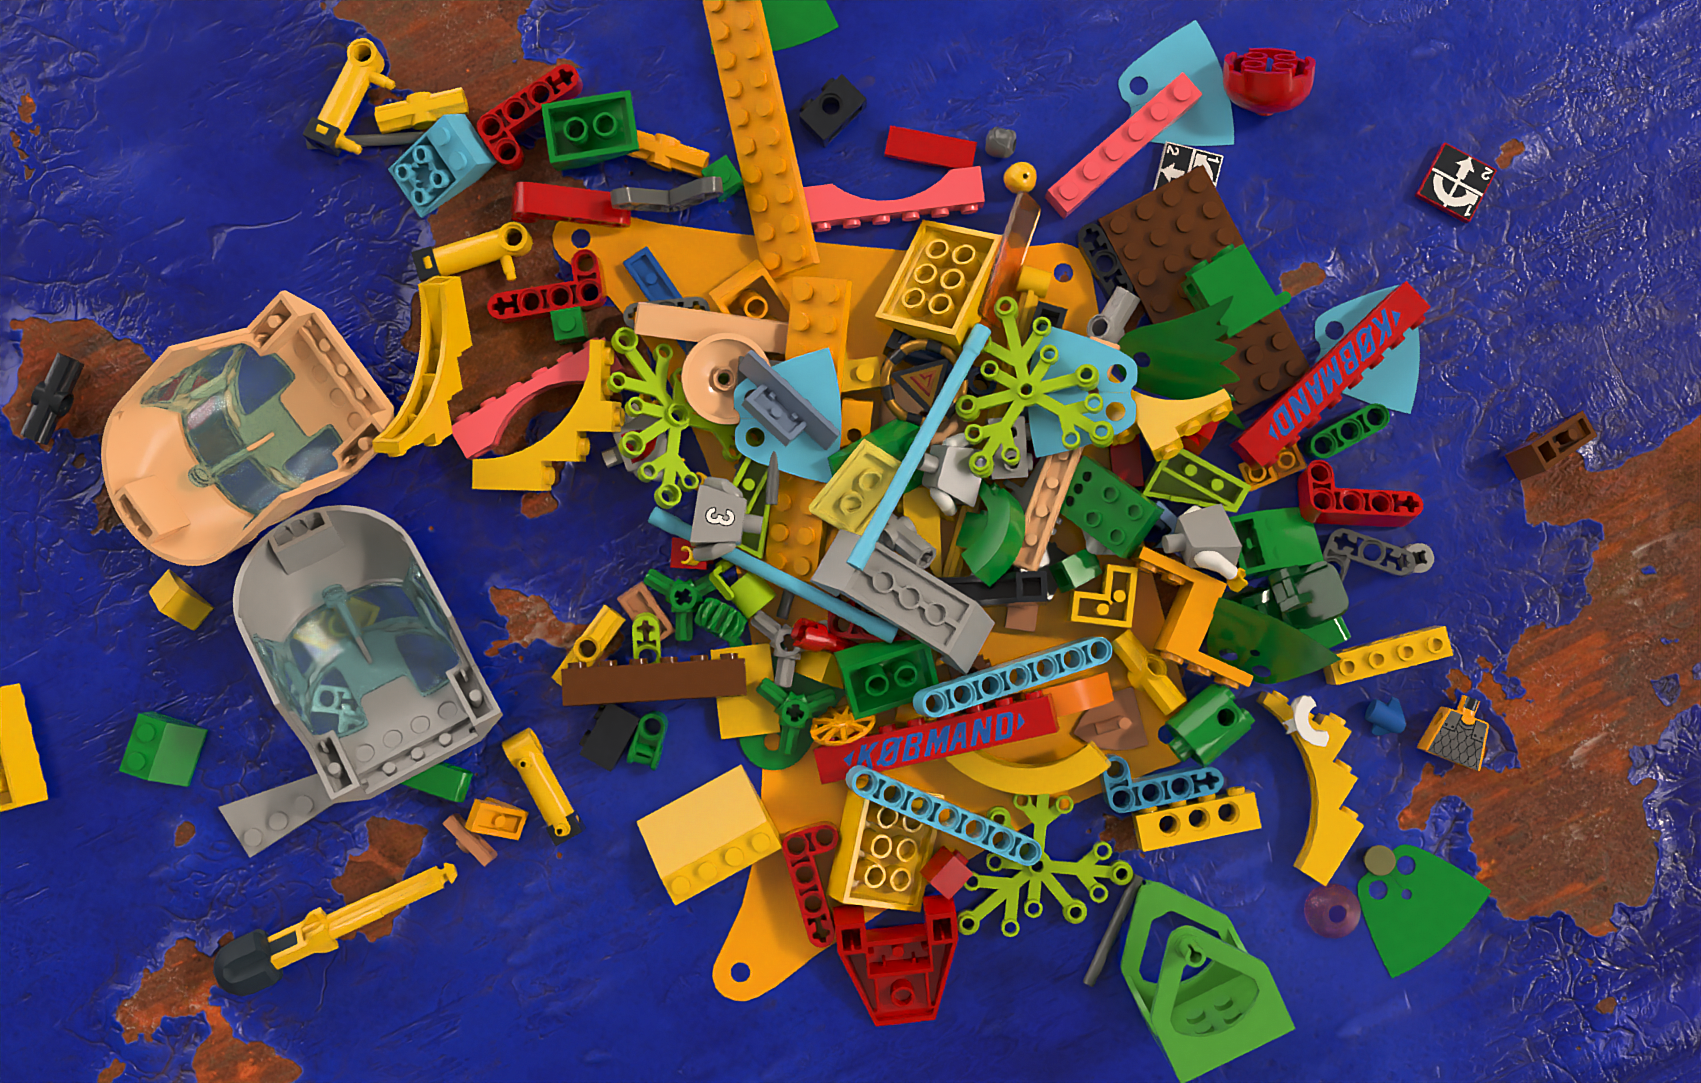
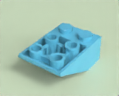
M465 114L443 115L388 170L419 216L424 217L478 181L497 161Z

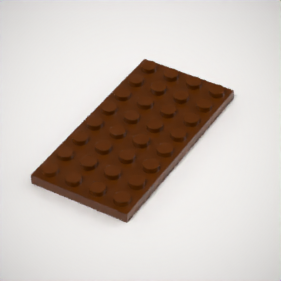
M1204 165L1097 220L1098 225L1103 229L1129 277L1135 295L1141 299L1139 303L1151 325L1195 313L1196 310L1180 285L1187 279L1185 273L1204 260H1207L1209 264L1212 263L1210 258L1225 247L1233 244L1237 248L1244 243ZM1280 309L1275 310L1222 342L1237 348L1234 355L1219 363L1232 370L1240 378L1237 382L1220 385V387L1227 390L1235 398V401H1231L1232 411L1236 415L1292 386L1310 369Z

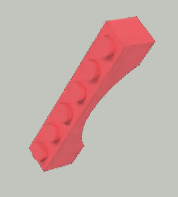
M1182 72L1049 188L1044 198L1065 219L1136 153L1191 109L1202 96L1200 90Z
M980 166L952 169L927 190L898 200L876 201L860 198L844 192L833 184L803 187L814 232L829 231L831 226L843 225V228L846 229L861 226V222L872 221L873 225H883L890 223V219L902 218V221H915L920 219L919 215L931 214L932 218H941L948 216L949 212L960 210L961 214H973L978 212V208H983L985 202Z
M594 337V338L590 339V340H605V341H608L605 337H603V338H601V339H599L598 337ZM590 340L583 344L584 349L576 354L569 352L558 358V364L552 368L543 367L535 371L531 375L533 379L526 383L517 382L509 386L505 390L507 394L498 399L491 397L480 404L481 409L472 414L466 412L454 419L455 424L452 425V434L465 457L473 461V459L497 447L511 419L525 404L538 395L562 386L585 384L589 372ZM616 354L614 363L611 365L610 376L614 372H626Z

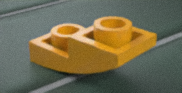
M1297 443L1288 450L1283 447L1277 453L1280 457L1279 460L1267 470L1262 467L1253 471L1245 462L1238 464L1245 482L1252 486L1249 490L1250 492L1307 467Z

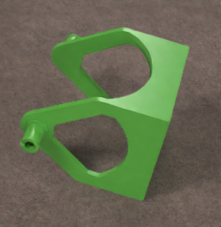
M1146 879L1145 885L1143 882L1141 883L1135 900L1120 968L1150 1033L1180 1083H1186L1295 1030V1026L1268 967L1263 960L1248 954L1227 915L1161 882ZM1169 911H1174L1218 932L1221 940L1194 926L1184 925L1178 927L1168 937L1158 983L1143 980L1139 968L1153 919L1161 917ZM1206 957L1212 959L1197 975L1180 982L1183 969L1187 964L1196 968L1204 964Z

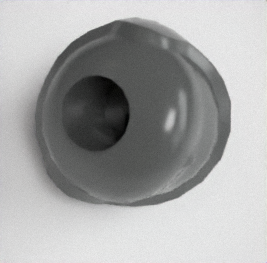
M998 126L990 129L986 136V153L996 158H1009L1016 148V132Z

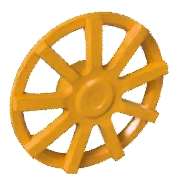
M848 703L835 708L830 706L827 707V712L818 718H813L810 734L812 739L821 745L839 746L860 739L873 728L876 722V714L855 720L852 713H850L851 710ZM870 721V724L866 727L856 722ZM829 730L821 739L817 737L820 733ZM855 730L860 732L853 737L847 738V736L855 732ZM833 735L842 738L839 741H829Z

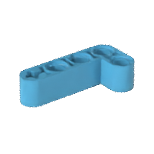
M1106 754L1105 756L1110 762H1119V772L1114 776H1109L1105 770L1099 775L1105 803L1119 813L1217 793L1224 783L1222 773L1209 765L1206 768L1195 765L1131 779L1128 763L1116 754ZM1206 773L1212 775V779L1208 780V785L1202 782L1193 783L1192 778L1201 780L1206 778ZM1177 778H1182L1184 781L1183 789L1180 792L1174 793L1171 789L1172 782ZM1148 784H1153L1155 787L1154 795L1149 799H1144L1142 796L1143 788ZM1119 790H1124L1126 793L1125 801L1120 805H1114L1113 795Z

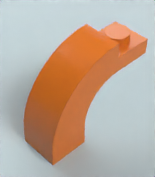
M1108 672L1081 676L1063 683L1002 696V698L1012 696L1013 701L1025 699V693L1042 690L1043 695L1051 693L1057 717L1092 709L1114 701Z

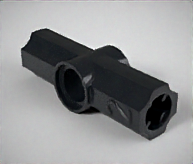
M57 353L45 381H41L32 393L31 403L33 407L20 433L21 435L30 440L48 445L60 417L65 416L72 407L74 401L72 391L85 365L84 363Z

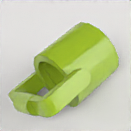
M722 559L716 563V568L709 574V579L725 599L731 600L746 619L749 620L771 602L777 594L763 578L749 571L729 588L718 574L726 572L735 564Z

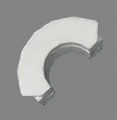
M1308 695L1295 698L1291 703V708L1294 712L1293 718L1282 722V724L1288 726L1286 734L1297 730L1300 736L1310 744L1326 747L1329 740L1328 732L1321 729L1314 730L1308 722L1309 712L1316 706L1315 701Z

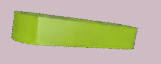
M640 613L634 618L632 625L634 659H639V653L643 649H651L656 653V659L652 663H660L659 620L652 613ZM647 620L649 625L654 626V628L649 630V641L643 642V629H638L637 627L642 626V622Z

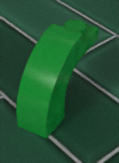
M982 478L978 494L987 507L988 522L981 537L961 555L973 574L990 587L1005 574L1019 554L1025 535V516L1022 506L1016 498L1004 488L1001 489L995 482L990 485Z

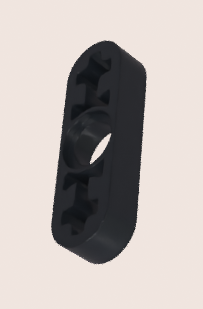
M1090 223L1084 225L1076 235V244L1106 300L1109 301L1111 298L1112 290L1115 286L1112 280L1106 283L1104 279L1109 278L1115 272L1118 274L1113 279L1116 285L1119 287L1123 285L1125 290L1133 293L1132 283L1103 229L1097 224ZM1087 231L1090 235L1095 234L1097 236L1094 241L1097 250L1101 246L1104 248V250H1100L1093 257L1090 254L1095 250L1091 242L1085 243L1084 241ZM1104 256L1111 260L1112 268L1109 272H1102L1097 268L1096 261L1099 257Z

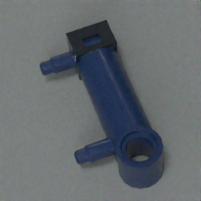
M894 329L882 353L887 356L882 366H884L888 356L897 347L906 342L916 340V338ZM918 350L907 354L903 361L915 367L945 359V357L934 352ZM948 362L944 383L953 369L950 362ZM972 364L967 373V395L979 398L992 394L997 382L985 380L981 374V367ZM990 368L985 369V373L988 375L994 373ZM973 381H983L986 384L987 389H977L974 386Z

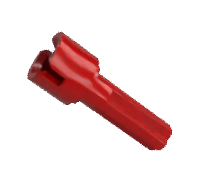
M804 617L797 620L791 632V637L797 640L792 644L793 646L813 653H818L822 649L837 652L860 645L851 640L837 637L829 633L824 624Z

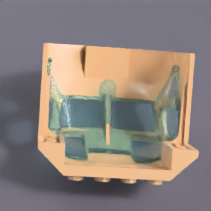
M286 290L280 291L247 328L169 346L113 408L107 420L102 438L101 461L105 485L120 519L131 534L148 550L169 562L179 565H206L248 544L267 527L289 518L308 505L316 496L334 490L356 475L378 454L374 453L372 440L385 431L394 420V406L325 313Z

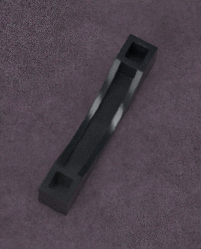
M1047 571L1005 573L990 587L976 576L936 577L976 601L982 608L1047 606L1048 603Z

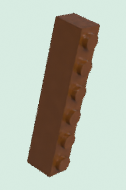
M738 653L720 654V660H708V655L690 656V661L678 662V657H661L660 663L648 664L646 658L630 659L629 665L617 666V660L599 661V667H587L586 662L568 663V669H561L564 707L747 695L745 658H738Z

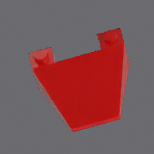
M944 895L922 897L925 923L866 929L863 905L853 904L833 907L838 954L876 1027L936 1019L958 942L957 915L953 897L950 900Z

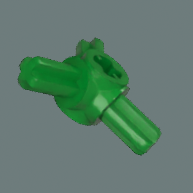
M650 569L643 582L645 585L666 596L665 601L671 604V612H675V639L677 641L693 640V612H697L698 605L704 602L703 597L717 589L709 579L710 573L696 581H693L691 578L687 581L679 578L674 581L659 571ZM722 573L718 574V575L723 579V581L726 583L723 574H722ZM688 589L691 592L688 596H692V600L690 603L684 602L681 605L678 602L681 598H677L678 592H685Z
M766 677L756 687V692L776 707L774 712L779 715L778 724L782 725L778 750L785 755H794L796 753L800 728H805L806 720L813 718L811 713L837 703V697L832 688H827L805 697L804 693L798 695L792 691L786 693ZM797 704L799 710H801L800 714L796 712V717H791L789 711H787L788 707L792 709L791 705Z

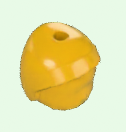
M1026 162L1013 164L1003 175L1005 186L1015 194L1030 192L1034 188L1037 179L1036 170L1031 164Z

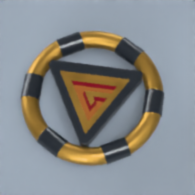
M929 338L912 340L897 347L888 356L880 376L881 394L890 412L899 420L921 427L927 416L907 412L897 403L891 378L929 413L941 391L948 362L954 367L959 355L943 342ZM926 350L945 357V359L893 372L895 366L907 354L914 351ZM966 375L941 423L949 420L957 413L955 409L957 400L961 396L967 395L968 375Z

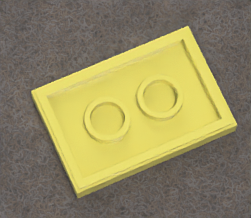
M863 439L808 506L809 511L839 530L842 529L862 535L902 462L866 439Z

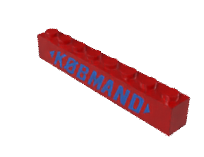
M1407 281L1397 286L1229 446L1253 471L1262 467L1266 470L1279 460L1280 457L1277 453L1283 447L1288 450L1301 438L1298 433L1304 427L1309 430L1322 418L1319 413L1325 407L1330 410L1343 398L1340 393L1346 387L1350 390L1354 388L1364 378L1361 373L1367 367L1370 370L1375 368L1385 358L1382 353L1388 347L1391 350L1396 348L1405 339L1402 334L1408 328L1414 330L1426 319L1423 314L1431 306Z
M1042 690L1025 693V699L1013 701L1012 696L995 700L996 706L984 708L983 703L966 708L965 713L954 715L953 712L929 721H925L924 716L907 720V726L896 728L895 723L879 726V732L866 734L848 744L839 746L820 745L814 748L813 752L821 785L845 780L849 769L857 765L881 772L1057 733L1060 727L1052 694L1043 695ZM859 731L853 732V733L850 734L849 736H850V737H853V736L857 735V734L860 733V732H859ZM834 736L829 741H839V738Z

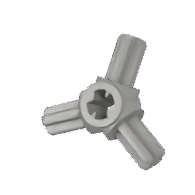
M760 610L754 615L750 623L771 640L769 645L775 649L774 656L778 657L774 683L780 687H791L795 661L800 660L801 653L807 650L795 646L793 651L788 652L787 648L783 650L781 644L785 642L784 636L791 635L793 627L791 628L786 623L781 626L764 611ZM822 620L818 622L824 624L828 629L827 620Z

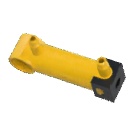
M356 39L348 46V60L318 118L312 117L303 133V136L313 147L336 157H339L342 149L355 154L362 152L361 145L347 139L344 134L370 84L373 83L390 90L395 87V81L380 74L384 69V59L374 43L369 39ZM371 55L368 60L361 62L363 57Z
M508 222L500 229L437 248L429 246L412 251L411 254L421 282L434 276L452 275L497 260L501 262L507 281L511 282L516 280L515 267L511 256L520 257L526 255L531 250L533 242L530 233L524 226L517 222ZM515 233L522 234V240L518 245H509L511 235Z
M528 727L503 741L504 752L511 764L517 768L547 823L546 830L555 847L583 832L586 826L577 810L574 811L543 755V748L533 730Z

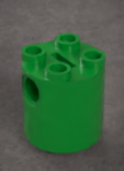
M1211 683L1165 722L1167 730L1174 738L1168 743V746L1182 762L1191 757L1199 766L1206 768L1251 729L1250 725L1255 722L1246 709L1242 708L1240 710L1233 702L1235 699L1234 694L1224 684L1220 687L1217 684ZM1219 711H1220L1221 717H1220V720L1218 721V720H1217V715H1218V713H1219Z

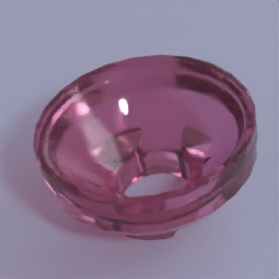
M1328 883L1327 886L1322 884L1316 887L1309 894L1304 912L1308 925L1313 931L1326 938L1336 939L1349 935L1356 928L1360 920L1361 910L1360 904L1352 891L1340 884ZM1335 905H1341L1345 910V916L1340 922H1332L1329 918V910Z

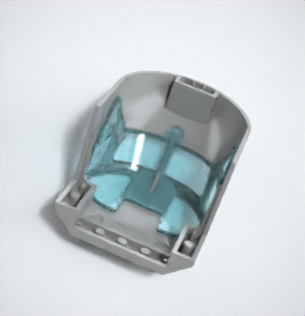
M335 505L315 508L295 515L277 525L262 537L247 555L236 578L233 593V611L238 629L274 706L308 750L333 803L368 800L482 741L503 714L480 673L458 625L410 536L394 520L377 511L358 506Z

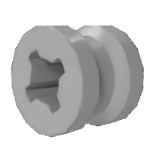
M1415 543L1402 547L1411 552L1415 558L1416 565L1413 573H1423L1432 567L1434 554L1429 546L1423 543ZM1401 556L1399 560L1397 559L1401 568H1409L1410 564L1407 563L1406 556Z

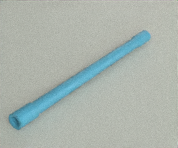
M975 323L958 360L866 530L858 539L846 561L851 567L863 571L894 508L975 358L980 354L990 336L991 330L986 326Z
M658 507L653 509L648 523L690 542L691 525ZM737 548L721 556V558L864 628L868 633L890 644L898 632L899 628L877 616H872Z

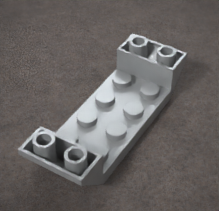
M840 529L810 582L835 597L840 593L941 653L942 656L939 660L967 675L995 624L976 601L879 542H876L875 549L863 571L851 567L846 561L862 535Z

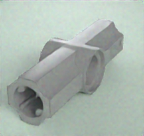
M1117 286L1101 314H1097L1089 320L1087 324V338L1093 336L1117 344L1124 336L1123 328L1141 299L1124 288Z
M893 513L891 514L878 538L879 543L893 552H898L902 557L923 570L929 567L936 557V549L917 534L914 523L907 516L898 518Z

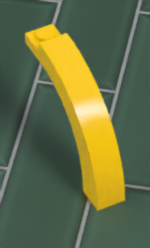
M930 717V718L928 719V721H929V720H934V719H937V718ZM1092 740L1067 757L1040 764L1009 762L994 757L981 749L945 757L959 771L979 783L1004 792L1024 795L1052 794L1072 789L1094 779L1110 768L1112 764Z

